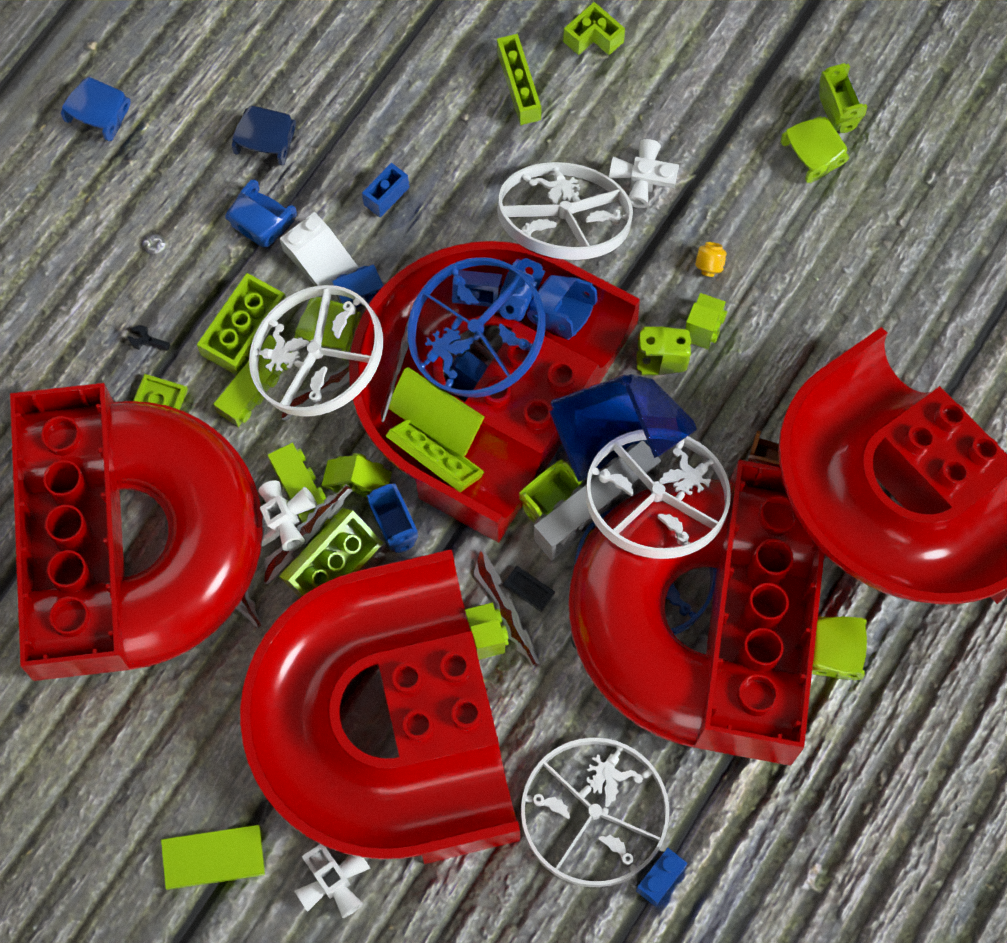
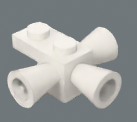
M643 139L639 142V157H635L634 165L616 157L612 159L609 178H631L630 189L632 190L628 197L632 206L636 208H646L648 206V192H652L653 184L675 188L679 165L655 160L661 148V145L655 140Z
M274 480L264 483L258 490L266 504L260 507L264 516L262 547L280 536L283 550L292 551L298 549L304 544L305 539L295 527L301 523L297 514L317 506L314 496L306 487H303L288 501L283 498L279 481Z
M321 844L302 856L317 879L316 882L294 891L307 912L325 894H327L329 899L334 896L342 918L351 915L363 905L347 888L350 885L347 878L370 869L364 858L349 855L338 866L327 848Z

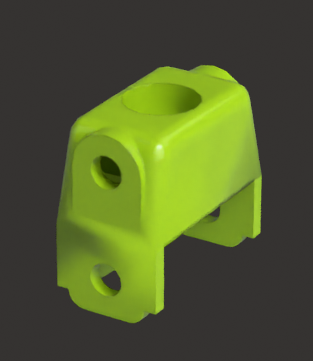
M845 63L822 71L819 86V98L828 120L835 130L840 133L854 130L867 111V105L859 103L848 77L850 65Z
M819 116L812 120L801 122L787 129L782 134L780 143L783 146L791 144L800 160L810 169L805 177L807 183L811 184L823 178L832 170L842 166L849 159L847 146L827 117Z
M314 297L309 300L296 328L294 338L302 337L303 340L309 342L314 339L322 297ZM330 300L321 346L351 352L355 331L361 319V312L355 309V314H351L347 318V324L343 328L340 338L337 339L332 330V321L336 319L338 314L345 311L343 309L344 304Z
M662 326L644 327L638 335L637 370L642 375H665L685 372L691 356L690 332L686 329ZM644 358H649L651 360V363L644 364L642 360Z
M559 460L519 493V499L523 504L524 512L535 523L541 515L551 513L553 507L559 501L569 499L572 496L571 493L578 486L582 485V481L565 461Z
M819 616L817 620L812 674L856 681L863 679L865 671L862 669L867 651L865 627L867 620L847 616Z

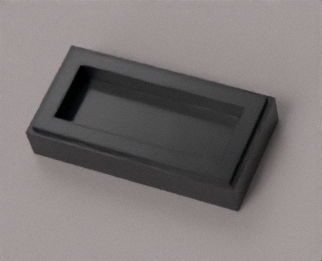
M517 565L503 583L505 588L540 612L544 610L555 595L554 590Z

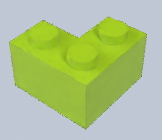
M593 2L564 28L563 42L578 55L593 42L610 55L624 43L625 28Z
M700 293L697 302L693 304L685 327L690 332L691 344L709 350L711 342L716 343L721 324L724 323L728 311L724 310L725 301Z
M354 453L352 456H338V458L327 461L321 486L337 493L347 484L349 489H352V492L367 498V495L373 490L390 483L392 472L383 468L384 465L367 460V457L363 454Z
M492 602L465 609L478 659L481 660L504 654L505 646L509 645V638L506 626L500 625L502 617L499 608L495 609Z

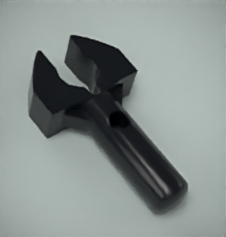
M143 325L131 328L132 333L140 334L142 338L134 339L127 336L132 347L138 350L146 344L168 351L170 348L169 342L149 336L148 328Z

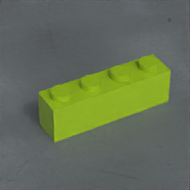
M518 33L497 38V54L520 125L540 121L541 104Z
M269 335L263 342L261 350L263 351L265 348L274 350L277 344L275 338ZM259 355L258 371L260 382L265 392L278 383L280 374L284 370L289 369L287 368L289 363L287 365L285 363L281 364L282 371L275 370L276 364L273 366L272 371H270L269 368H266V365L271 363L272 360L264 359L262 355ZM249 361L213 404L216 413L237 427L242 422L245 423L250 418L253 408L256 405H260L264 400L251 377Z
M292 442L268 454L269 461L289 500L303 487H306L314 496L317 505L324 503L323 500L326 499V496L321 487L316 488L313 482L316 480V477L311 467L306 469L303 463L306 461V458L301 448L296 449ZM329 507L320 508L318 515L309 524L304 526L307 534L311 533L316 520ZM315 508L297 514L301 523L307 521L309 513H313ZM328 518V519L325 521V523H324V525L322 526L321 530L315 535V537L322 531V529H323L332 519H329V518Z

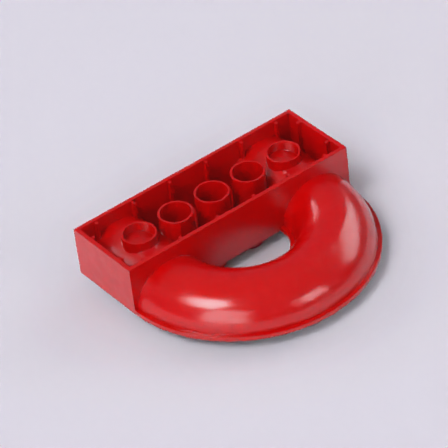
M500 241L470 242L435 251L411 263L393 276L369 303L381 324L383 350L379 365L372 379L353 399L357 415L366 433L381 453L401 471L416 480L418 498L499 543L523 505L519 499V493L545 471L573 426V410L586 406L638 324L640 299L564 259L541 255L517 243ZM470 258H493L513 265L517 259L528 258L541 264L542 270L545 271L538 290L551 275L578 278L592 283V286L597 290V302L593 306L592 312L584 326L572 338L567 340L545 330L543 343L536 360L517 382L492 395L468 397L465 402L460 400L485 416L467 454L464 456L484 471L482 477L462 492L457 491L386 437L390 429L405 421V419L388 409L384 422H381V411L393 378L401 341L405 333V326L418 294L427 282L442 269L458 261ZM479 265L463 269L464 271L502 274V286L509 271L505 268L491 265ZM531 267L525 269L526 273L530 275L534 272ZM453 275L443 280L431 292L430 295L469 321L472 319L478 320L489 308L487 306L452 303ZM427 298L421 309L416 328V344L421 362L428 358L426 355L433 349V346L425 345L427 338L435 342L433 333L435 334L436 331L440 332L439 338H442L443 334L447 333L444 329L447 327L451 330V326L457 316L430 298ZM366 309L355 331L350 353L371 356L375 332L371 315ZM496 312L484 324V326H499L501 323L506 328L512 330L517 338L526 339L531 344L534 342L537 332V325L528 319L527 313L521 321L505 319ZM462 321L454 331L459 330L460 333L458 335H461L469 330L468 323ZM503 343L497 355L510 374H512L523 363L530 349L524 351L519 345L509 346L507 343ZM409 347L401 370L397 375L395 388L404 369L407 367L426 378L416 366ZM439 356L434 363L431 361L426 365L425 369L434 380L445 386L446 381L443 375L444 359ZM495 358L473 390L490 387L508 377ZM349 360L350 387L360 377L368 363Z
M880 327L812 375L797 391L788 406L780 430L778 451L782 480L792 508L799 522L817 547L843 571L873 589L914 602L962 604L990 597L998 604L1007 597V454L965 412L963 407L957 404L940 386L932 392H919L904 384L896 376L888 363L885 353V339L888 333ZM877 480L898 500V502L903 507L896 504L884 493V491L879 486Z
M105 383L10 393L20 667L33 681L133 670L149 667L175 658L197 646L213 634L230 617L247 592L257 569L262 546L263 517L260 509L259 495L248 467L234 447L213 427L182 410L151 402H114ZM124 489L139 491L153 498L164 510L168 521V538L159 558L144 571L127 577L124 575L120 490Z
M738 460L729 480L731 498L726 520L715 538L696 552L669 559L643 557L620 548L611 542L596 526L582 547L574 566L568 601L569 622L577 653L589 677L604 697L619 712L639 727L677 744L791 766L805 745L824 553L812 541L799 522L784 487L780 467ZM711 479L709 487L704 483H700L704 488L703 491L700 490V493L697 492L698 488L696 486H692V489H689V491L693 492L691 495L685 492V496L681 501L712 519L720 521L725 507L724 491L720 480ZM676 482L662 484L665 487V492L674 497L680 492H676L675 489L677 487H673ZM646 489L626 499L611 510L603 520L611 529L616 528L651 495V491ZM653 501L619 535L634 543L648 547H680L681 545L677 543L676 533L669 530L666 524L657 518L658 514H670L673 517H677L679 522H682V532L688 534V542L690 543L706 536L712 529L664 501ZM713 567L717 568L707 649L706 654L687 647L674 635L666 619L665 599L672 583L682 574L696 568Z
M452 549L339 576L303 595L274 622L256 649L246 674L240 705V726L246 758L257 784L274 809L292 827L313 841L344 854L381 860L404 859L422 855L424 864L520 841V828L506 781L499 741L473 634L469 627L462 600ZM376 664H379L399 753L397 758H379L362 752L347 738L340 721V703L346 687L357 674Z

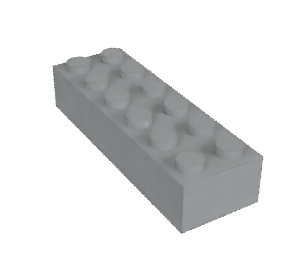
M643 440L638 444L633 443L626 449V452L652 481L659 476L661 460ZM616 457L608 463L607 469L610 475L622 474L623 477H628V481L632 483L633 496L646 487L621 458ZM600 474L592 475L591 495L599 515L617 507L626 499L632 497L622 489L617 488L613 482L602 483L599 480ZM582 485L578 486L571 493L572 496L569 499L559 501L553 507L551 513L548 515L543 514L535 521L534 541L551 561L578 541L593 522L586 503V485L584 487Z

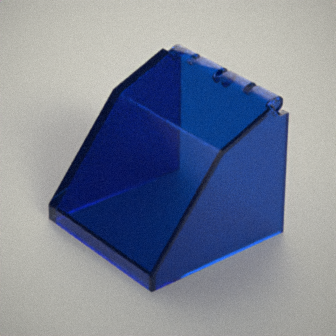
M633 374L622 375L610 379L608 382L605 381L551 400L552 410L549 411L578 482L588 477L590 466L599 451L621 435L643 429L647 439L643 441L650 446L652 454L656 458L697 430L694 420L653 379ZM642 440L627 443L625 445H622V447L626 451V449L630 445H632L633 443L638 444ZM613 450L601 460L596 468L601 469L611 460L619 457V455Z

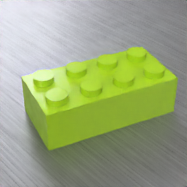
M246 273L197 343L200 355L237 375L249 361L251 344L257 329L267 314L281 301L286 299L285 293Z
M342 508L282 572L279 578L301 598L323 583L339 576L359 571L383 545V542L354 511Z

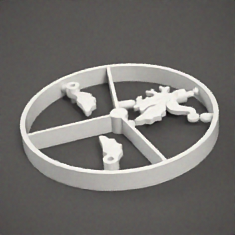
M549 162L531 165L512 174L501 187L497 213L504 230L511 238L525 248L552 258L582 260L602 256L620 246L629 234L633 209L626 192L619 184L603 173L577 164ZM543 175H554L555 181L549 182L543 178H531ZM564 175L573 177L570 180H566ZM577 177L593 182L609 192L581 200L578 197L579 193H575L572 188L580 190L579 184H573L578 183V180L575 179ZM525 180L531 186H536L539 183L545 188L550 189L548 196L549 201L553 205L503 206L502 200L512 187ZM563 193L562 199H567L568 201H562L559 205H557L558 200L561 198V195ZM619 201L626 212L623 216L620 214V210H616L613 214L604 210H596L590 213V216H587L586 222L611 220L612 224L619 225L621 219L627 221L626 226L612 239L590 246L572 214ZM559 216L561 219H566L581 247L558 246L531 237L533 231H542L547 228L556 227L557 223L554 221H549L548 219L533 220L531 224L526 223L522 230H520L508 217Z
M321 285L298 291L276 305L267 314L256 331L249 356L250 373L253 382L269 403L287 414L316 416L334 411L354 399L367 386L376 372L383 350L381 324L368 303L357 293L344 287ZM331 295H341L354 299L353 304L350 301L345 302L343 305L345 311L338 314L336 319L332 321V330L337 339L340 338L341 332L347 324V318L351 314H355V306L361 303L369 311L375 332L371 356L321 347ZM323 296L314 339L309 342L303 340L302 337L298 339L293 338L286 343L284 338L279 335V332L284 330V326L278 324L277 320L295 305L313 297ZM272 327H275L276 330L273 333V337L277 342L275 349L265 348L262 351L261 347L266 335ZM307 346L309 353L304 362L298 360L301 357L298 356L300 352L297 350ZM259 355H262L264 359L272 360L271 363L266 365V368H269L270 371H272L275 364L277 366L275 370L282 371L283 369L280 367L282 363L286 365L289 363L287 368H291L293 364L300 368L280 403L271 399L262 387L258 371ZM323 355L368 363L363 373L351 387L336 398L319 404L322 402L320 389L324 385V377L327 372V368L325 366L322 367L320 371H315V375L311 378L310 387L313 391L310 392L309 398L315 403L314 406H290L315 360L320 359Z
M642 429L615 438L599 451L588 472L586 503L592 520L611 542L628 552L643 557L669 559L682 557L698 551L711 542L719 533L726 520L730 506L729 480L719 460L698 441L670 430ZM640 440H663L676 443L673 454L677 457L681 456L680 469H670L669 472L663 473V477L660 478L659 482H653L623 449L622 445ZM684 446L694 451L707 462L704 464L700 463L695 469L688 465L687 454L682 452L681 448ZM614 450L648 487L651 495L616 528L611 529L601 518L594 505L591 495V478L593 474H600L599 480L602 483L613 482L617 488L633 496L632 483L628 481V477H623L622 474L610 475L608 469L600 472L596 468L601 460ZM709 465L716 472L724 491L725 507L719 522L681 501L685 496V492L688 495L693 493L689 491V489H692V486L698 488V493L704 489L700 483H704L709 487L711 479L702 478L708 471L707 467ZM676 482L673 487H677L675 491L680 492L674 497L665 492V487L662 484ZM653 501H664L712 529L706 536L690 543L688 542L689 536L686 532H682V522H679L677 517H673L670 514H658L657 518L666 524L669 530L676 533L677 543L681 545L680 547H648L634 543L619 535Z
M578 739L565 743L551 751L532 771L522 796V827L527 843L535 857L547 870L557 877L572 884L585 887L612 886L636 876L657 855L668 828V796L656 769L635 749L611 739ZM599 744L616 748L614 755L610 754L604 763L601 762L599 754L596 758H592V760L598 763V766L590 764V768L587 771L594 770L597 774L592 776L593 780L587 777V783L590 786H585L579 793L547 764L549 760L559 753L581 745ZM621 751L632 755L647 768L642 773V776L633 770L620 772L614 768L619 761L618 756ZM543 766L588 808L589 815L588 820L556 868L550 865L534 846L528 833L525 819V804L532 801L536 806H547L551 811L570 819L567 811L568 806L563 804L562 799L557 800L556 797H551L544 800L541 794H536L534 798L531 795H527L532 781ZM651 775L654 777L661 791L664 803L665 819L661 838L608 815L609 809L607 807L610 806L611 802L616 801V795L619 792L616 781H624L633 776L634 781L640 784L643 778H648ZM606 780V786L604 787L606 796L605 807L602 809L600 805H591L584 798L592 788L594 794L596 791L601 794L602 785ZM602 817L659 842L650 857L637 868L636 865L632 864L633 856L626 853L624 842L611 835L599 837L598 840L607 845L612 852H617L621 856L624 865H630L629 869L631 872L619 878L606 881H586L573 878L559 871L592 819L597 820Z

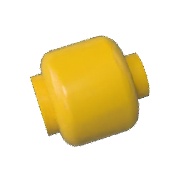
M706 242L705 245L700 246L698 249L695 266L702 271V275L714 277L716 273H721L724 270L727 252L719 243Z

